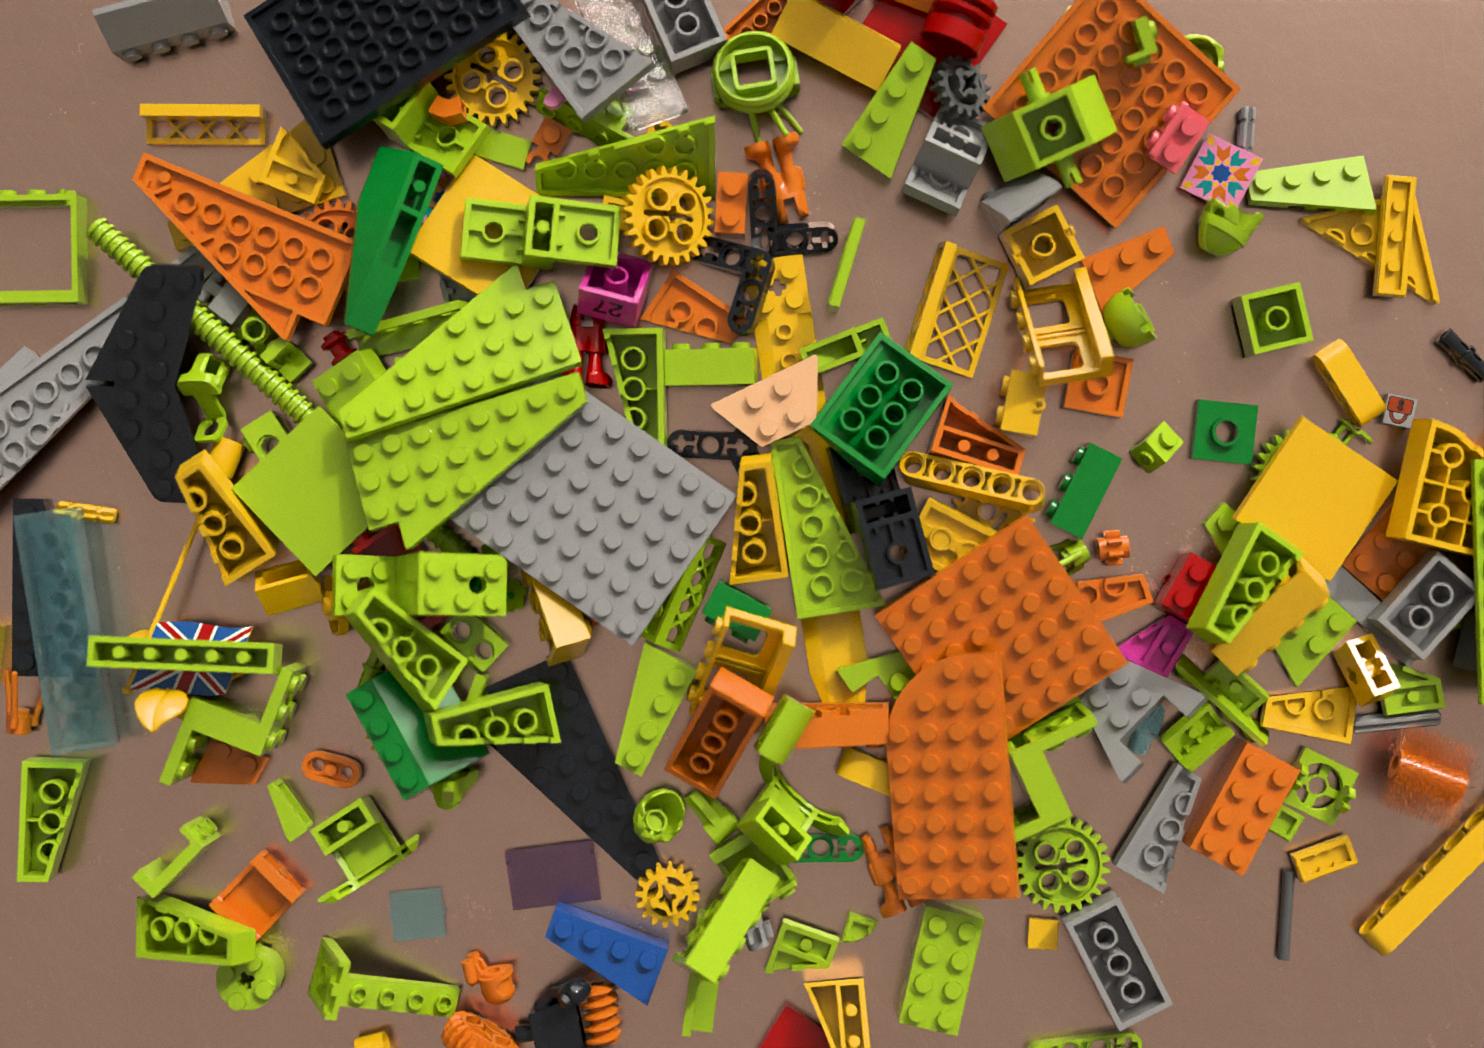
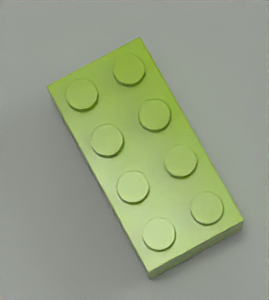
M927 900L921 904L896 1011L899 1023L958 1036L985 920L980 911Z

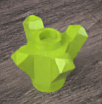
M253 307L241 328L233 331L236 334L237 340L242 339L243 342L248 341L254 345L259 357L265 351L267 344L278 335Z
M469 767L466 771L462 770L429 789L434 795L436 805L444 810L457 808L460 801H462V796L479 779V771L476 768Z

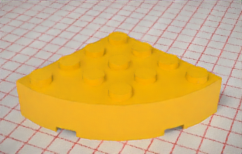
M1413 419L1385 537L1474 558L1471 460L1484 459V450L1465 437L1466 434L1451 425L1435 419Z

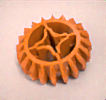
M454 1012L443 1027L441 1034L442 1043L446 1048H519L517 1041L514 1040L512 1035L506 1033L505 1029L472 1012Z

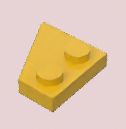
M280 127L258 181L317 206L328 178L286 129Z

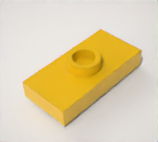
M1347 834L1290 853L1297 877L1302 884L1359 864Z

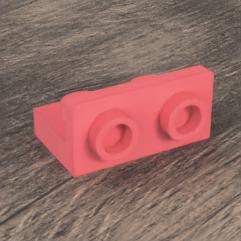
M1184 101L1178 102L1177 105L1171 104L1162 117L1165 123L1159 132L1156 130L1152 132L1144 145L1148 148L1144 155L1173 174H1177L1211 122L1189 108V104Z

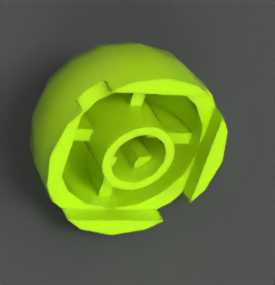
M1130 287L1122 289L1109 298L1103 310L1104 326L1109 341L1115 339L1123 347L1138 348L1158 337L1153 333L1155 329L1141 303H1134L1132 297L1135 294Z

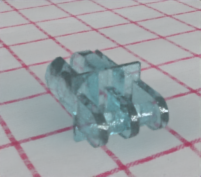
M1161 704L1131 734L1128 744L1129 749L1139 756L1148 754L1153 737L1161 740V737L1158 735L1165 716V709Z

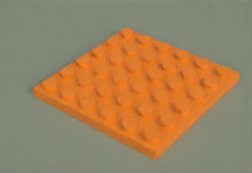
M1075 0L982 109L995 120L1026 106V102L1029 100L1017 75L1035 67L1045 92L1050 94L1094 74L1117 132L1074 152L1075 155L1072 157L1083 182L1074 184L1070 189L1113 228H1117L1168 171L1144 155L1148 149L1144 145L1154 130L1159 132L1165 123L1162 117L1171 104L1177 105L1178 102L1184 101L1189 104V108L1212 122L1241 88L1146 0ZM1147 16L1148 22H1154L1158 33V38L1154 39L1158 52L1150 54L1152 61L1133 67L1132 62L1124 64L1122 58L1139 52L1130 22ZM1047 121L1044 131L1046 134L1050 133L1053 137L1055 136L1054 130L1058 128L1057 124H1050ZM1050 163L1046 165L1062 181L1056 164L1052 165Z
M1027 513L936 572L935 575L930 576L875 612V617L916 675L924 668L947 657L967 653L1001 652L1007 739L1012 738L1128 664L1118 646Z

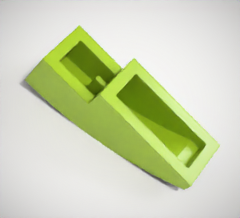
M881 317L799 349L802 360L817 355L818 374L859 360L880 332L890 339L891 336L884 318Z

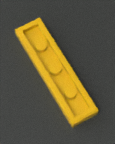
M1383 176L1372 296L1406 297L1417 177Z

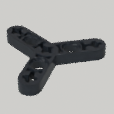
M737 427L734 432L677 429L670 434L667 440V447L681 457L731 460L738 475L743 456L760 454L756 447L758 444ZM680 435H684L685 441H694V435H698L699 438L696 444L698 452H693L694 446L692 445L685 446L683 451H681L679 446L674 444L673 441L677 440ZM709 436L716 438L719 443L718 450L714 453L705 451L702 445L704 438ZM723 437L729 438L727 444H736L738 439H743V444L748 445V449H745L742 455L738 454L735 448H728L727 454H722L725 446Z

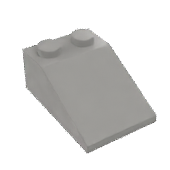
M1035 170L1008 181L1009 183L1001 189L997 185L981 195L984 200L978 207L996 234L1000 235L1003 231L1046 204L1062 187L1059 182Z

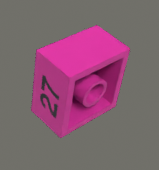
M618 252L615 269L588 265L579 287L577 313L635 328L651 285L653 262L649 263L646 259Z

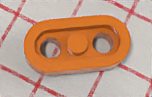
M315 750L307 754L302 761L303 774L308 779L319 783L348 789L355 786L362 777V767L359 762L346 756L323 750ZM316 760L323 762L324 767L322 770L315 767ZM345 767L352 770L351 777H346L343 774Z

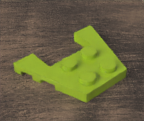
M899 650L888 652L889 654L861 660V662L852 665H844L836 669L852 693L878 676L895 702L907 683L916 675Z

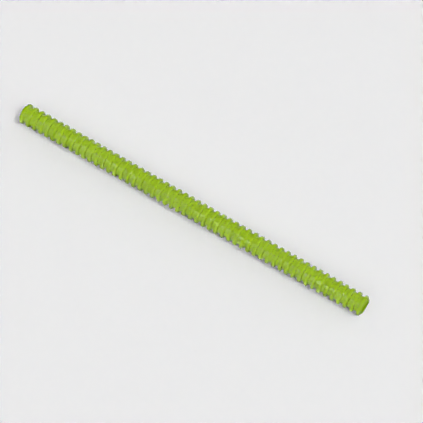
M106 218L96 220L88 228L86 237L89 240H94L95 246H101L100 249L103 253L108 252L107 256L110 259L115 258V263L118 266L122 265L123 271H129L131 278L138 279L141 271L146 266L153 264L151 263V258L149 256L144 257L142 250H136L137 246L134 243L130 244V240L127 237H122L121 231H115L113 224L108 225ZM197 301L190 328L194 329L195 335H201L203 342L208 341L210 348H216L215 352L222 354L223 360H229L231 367L236 366L238 373L243 372V377L246 380L250 379L251 385H257L259 392L264 391L267 399L272 398L274 405H280L279 409L281 411L285 410L287 417H293L295 424L301 423L315 410L313 408L314 404L306 401V396H300L298 389L293 390L291 383L286 384V379L279 377L278 371H272V367L268 364L265 365V361L262 358L258 359V354L255 351L251 352L250 346H244L242 339L237 340L234 332L229 333V328L227 326L223 327L222 322L215 320V315L213 313L208 314V309L206 307L201 308V303ZM447 522L442 524L427 538L429 543L431 541L435 543L434 547L436 549L440 548L442 550L441 553L482 554L480 552L476 553L474 546L469 547L466 539L462 541L460 539L461 535L453 532L454 528L446 526Z

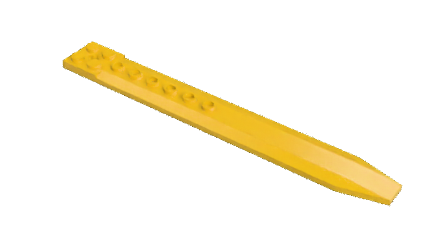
M802 254L773 258L775 261V271L770 286L773 285L774 280H779L780 284L786 285V289L782 290L781 296H776L775 292L768 290L758 325L754 331L762 380L803 361L799 349L816 342ZM764 260L754 264L758 272L761 267H766L767 265ZM750 275V277H749V278H754V279L758 280L759 282H762V280H763V279L759 278L758 276H756V278H755V277H753L752 275ZM755 285L749 286L747 290L749 301L757 298L759 289ZM821 373L818 374L817 415L826 405ZM809 426L781 438L787 439L800 436L846 525L826 448L831 446ZM860 610L801 619L809 673L821 701L865 702L867 683L852 693L836 670L841 666L852 665L867 659Z

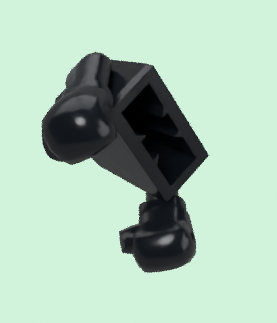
M574 978L559 986L548 988L534 1002V1007L531 1008L529 1013L530 1023L515 1026L517 1043L534 1041L535 1048H587L588 1045L585 1044L586 1034L579 1004L591 995L589 983L584 979Z

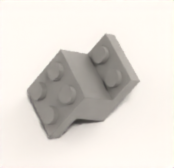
M941 103L901 192L956 217L989 146L981 128L982 125L987 123L977 118L971 121L967 119L964 122H960L958 116L952 120L950 119L949 110L941 112Z

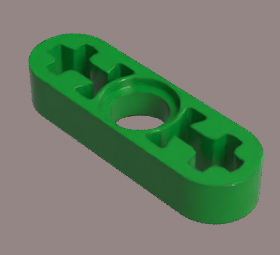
M808 833L812 837L807 846L809 856H803V852L798 861L792 863L857 861L864 852L861 838L854 833L844 836L829 833ZM838 839V846H845L848 840H853L854 845L859 847L854 849L851 855L847 854L846 849H837L839 855H833L834 844L832 840ZM825 840L829 844V850L825 855L819 856L812 851V845L815 841Z

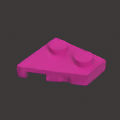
M1167 614L1120 644L1118 648L1129 661L1168 678L1194 633L1186 628L1187 625Z

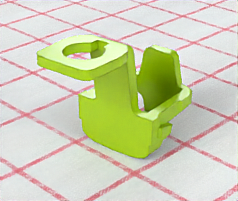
M212 353L198 354L190 371L180 375L177 382L180 392L184 396H194L207 416L198 426L194 438L197 443L220 442L228 426L226 412L216 395H220L222 392V386L226 377H228L230 365ZM216 421L219 425L217 431L212 435H205V430Z

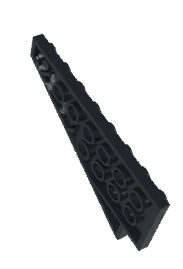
M545 660L485 687L488 694H493L538 681L549 685L561 743H506L490 745L635 880L646 876L645 870L651 869L653 872L656 871V863L658 862L663 868L664 865L655 845L644 842L634 831L633 816L637 804L620 766L615 763L616 757L573 661L569 660L548 667Z

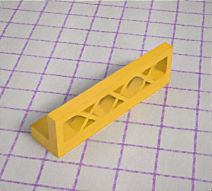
M140 104V116L146 119V144L267 146V110L261 105ZM155 122H167L173 128L165 138H155ZM189 122H197L203 128L195 138H187L181 131ZM202 122L210 123L207 126H205ZM219 122H226L233 129L225 138H217L211 132ZM231 122H237L239 124L235 127ZM248 123H259V139H247L240 131ZM177 134H179L182 138H174V137H175ZM238 134L242 139L233 138Z

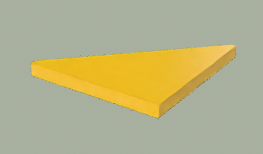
M1415 196L1407 289L1433 305L1440 303ZM1381 199L1375 200L1377 211L1374 215L1363 214V211L1349 210L1348 213L1330 210L1299 219L1302 225L1375 269Z

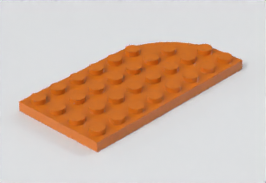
M1001 652L967 653L947 657L924 668L907 683L894 703L889 717V744H886L898 900L1018 899L1020 897Z

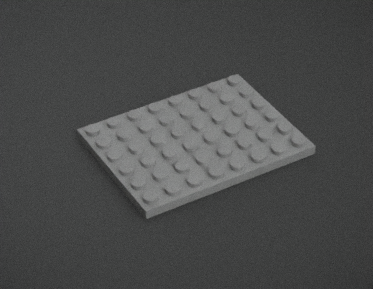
M558 373L516 387L514 391L534 386L543 382H547L556 378L563 377V375L561 373ZM585 391L589 402L586 406L450 519L628 644L634 646L732 505L737 495Z

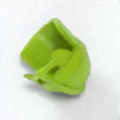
M1209 197L1204 211L1198 220L1199 247L1215 256H1226L1239 249H1243L1265 216L1260 212H1256L1254 215L1248 214L1238 209L1235 204L1226 206L1218 199H1211Z

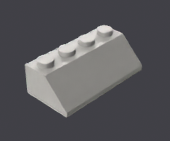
M127 0L92 10L93 16L111 52L128 62L139 60L143 54L150 52L154 54L166 53L171 50L170 47L180 44L182 46L196 45L200 42L199 39L207 37L213 39L227 36L229 31L236 30L229 0Z

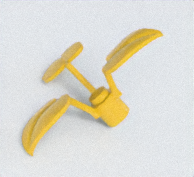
M149 629L134 632L127 637L146 638ZM235 673L232 680L244 673ZM161 688L148 689L140 694L135 701L137 717L141 724L153 734L159 727L175 717L183 720L191 698L196 695L187 694L177 689L172 690V688H167L166 690Z

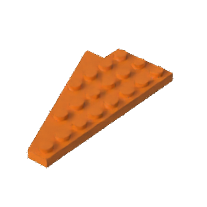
M143 152L132 180L282 339L291 341L301 316L329 327L349 279L353 246L352 238Z

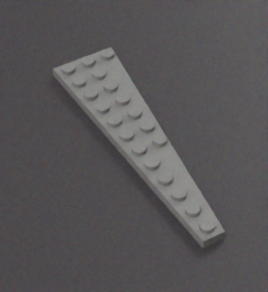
M195 246L170 263L204 265V283L216 269ZM130 293L0 386V491L92 398L86 385L106 384L108 382L85 379Z

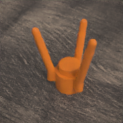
M5 669L6 733L28 735L31 733L32 726L39 725V717L52 686L51 682L45 684L34 713L31 715L30 709L18 707V673L16 671L11 673L10 669Z

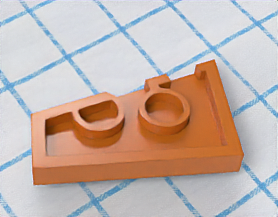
M674 269L640 318L643 321L731 345L738 336L728 325V315L731 307ZM746 317L737 319L736 323L740 325V329L743 324H746L748 319Z

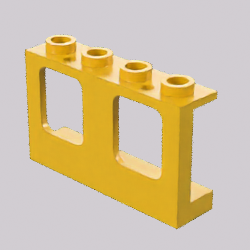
M1086 267L1074 269L1072 283L1022 290L1019 277L1014 278V291L1009 292L1010 304L1012 309L1017 308V313L1015 314L1018 331L1023 330L1024 353L1029 352L1030 357H1028L1029 372L1031 376L1036 375L1038 386L1043 387L1112 376L1114 354ZM1062 301L1065 304L1070 320L1068 323L1033 328L1027 308L1028 305ZM1070 344L1078 347L1083 367L1044 373V363L1040 349Z
M726 607L723 617H717L712 630V635H715L714 639H708L703 654V657L706 658L705 662L698 663L694 677L697 680L696 685L691 683L689 686L686 701L690 702V715L694 714L697 704L701 703L707 692L704 686L712 666L720 668L722 666L727 670L744 674L749 677V683L774 696L794 650L796 627ZM729 622L740 623L767 633L759 654L753 655L721 645ZM762 721L760 722L759 726L757 727V729H756V731H755L756 734H757L758 731H759V728H760V726H761V724H762Z

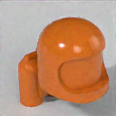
M472 951L467 954V959L461 962L466 983L471 987L479 983L483 997L490 1004L501 1005L508 1002L515 993V985L511 977L514 972L513 965L500 964L487 967L483 958H480L478 951Z

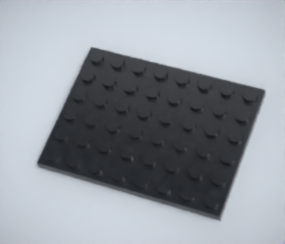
M266 0L243 15L325 150H328L531 17L521 0Z

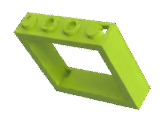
M33 189L28 190V195H17V191L0 190V209L71 208L72 290L0 291V306L89 305L88 238L86 237L88 230L87 198L76 194V190L67 191L59 189L57 194H47L45 190Z

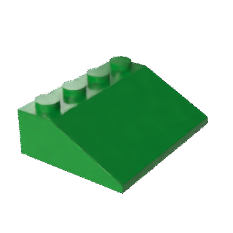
M880 332L809 427L855 470L880 487L948 395L954 384Z
M389 670L345 694L403 801L414 799L490 754L485 744L437 746L431 743L423 715L425 711L419 708ZM453 685L437 708L461 702Z

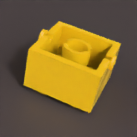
M1058 204L1018 223L999 235L1025 289L1079 263L1085 258L1074 238L1076 236L1075 229L1072 225L1068 226Z
M1014 369L1011 370L1009 376L1004 375L1000 396H1005L1004 406L998 405L994 424L1000 426L999 431L1002 433L1035 439L1037 436L1041 413L1046 407L1044 401L1046 386H1038L1036 375L1031 376L1030 372Z

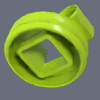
M748 31L733 36L720 47L714 58L713 68L710 70L714 102L716 106L721 108L731 107L739 112L749 114L763 113L776 108L786 98L793 97L801 91L796 56H792L789 48L781 39L767 32ZM769 59L772 80L739 85L736 64Z

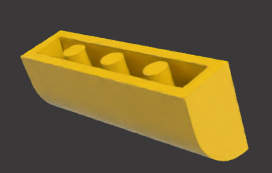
M788 0L771 35L778 37L784 43L875 91H878L901 49V44L818 0Z

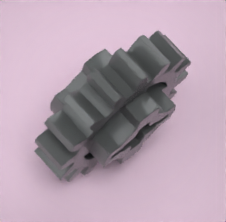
M961 54L954 58L949 56L934 67L935 73L930 76V79L935 82V85L931 86L930 90L937 93L934 102L942 103V113L949 110L950 119L953 120L958 116L960 122H964L967 119L971 121L981 115L984 111L982 109L983 106L991 98L986 94L991 89V86L984 83L987 75H981L978 72L980 65L972 66L971 58L968 57L963 60Z

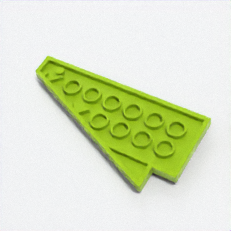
M518 265L508 269L338 411L347 440L352 442L583 366L555 280L525 289Z
M576 372L346 443L369 530L376 531L399 524L405 548L408 550L414 549L589 403L581 374Z

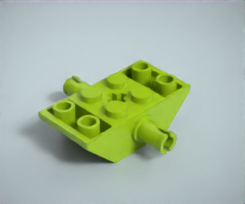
M1036 67L1017 75L1029 100L1026 102L1027 105L981 126L1004 182L1035 171L1050 163L1052 165L1056 164L1065 189L1083 182L1072 157L1075 155L1074 152L1117 132L1095 75L1093 74L1052 94L1045 92ZM1047 121L1050 124H1057L1058 128L1054 130L1055 136L1053 137L1050 133L1046 134L1044 131Z

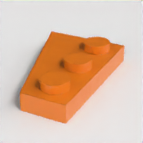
M1165 226L1087 256L1080 261L1081 267H1086L1101 315H1103L1104 306L1109 298L1126 287H1130L1133 290L1175 254Z

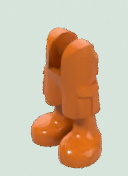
M791 132L787 137L780 135L772 140L782 169L781 173L776 172L769 141L757 142L744 148L748 159L756 161L761 169L768 170L774 177L777 221L779 224L789 223L787 209L784 206L783 200L792 197L799 219L809 216L805 195L806 181L802 167L794 166L792 157L793 149L799 143L797 132ZM761 178L759 183L765 197L764 187L767 183Z
M889 826L879 828L883 842L888 847L879 852L876 851V845L871 840L869 833L861 837L871 880L874 886H882L885 903L880 907V914L883 919L907 910L904 901L898 900V891L893 881L897 876L893 831ZM929 899L907 901L909 906L912 908L922 904L923 902Z

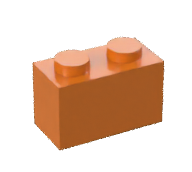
M718 172L715 237L745 239L748 173Z

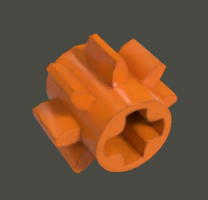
M1120 530L1103 531V538H1096L1098 560H1105L1106 566L1123 565L1122 558L1130 557L1128 536H1120Z

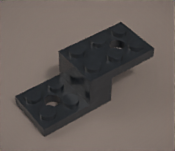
M832 447L826 448L850 535L860 533L875 591L935 575L911 487L899 488L894 468L879 487L867 477L858 475L857 471ZM894 545H899L904 550V557L900 562L894 561L890 555L891 548Z

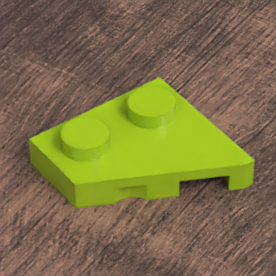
M783 917L764 973L774 974L775 970L792 969V972L804 971L807 968H830L839 944V937Z

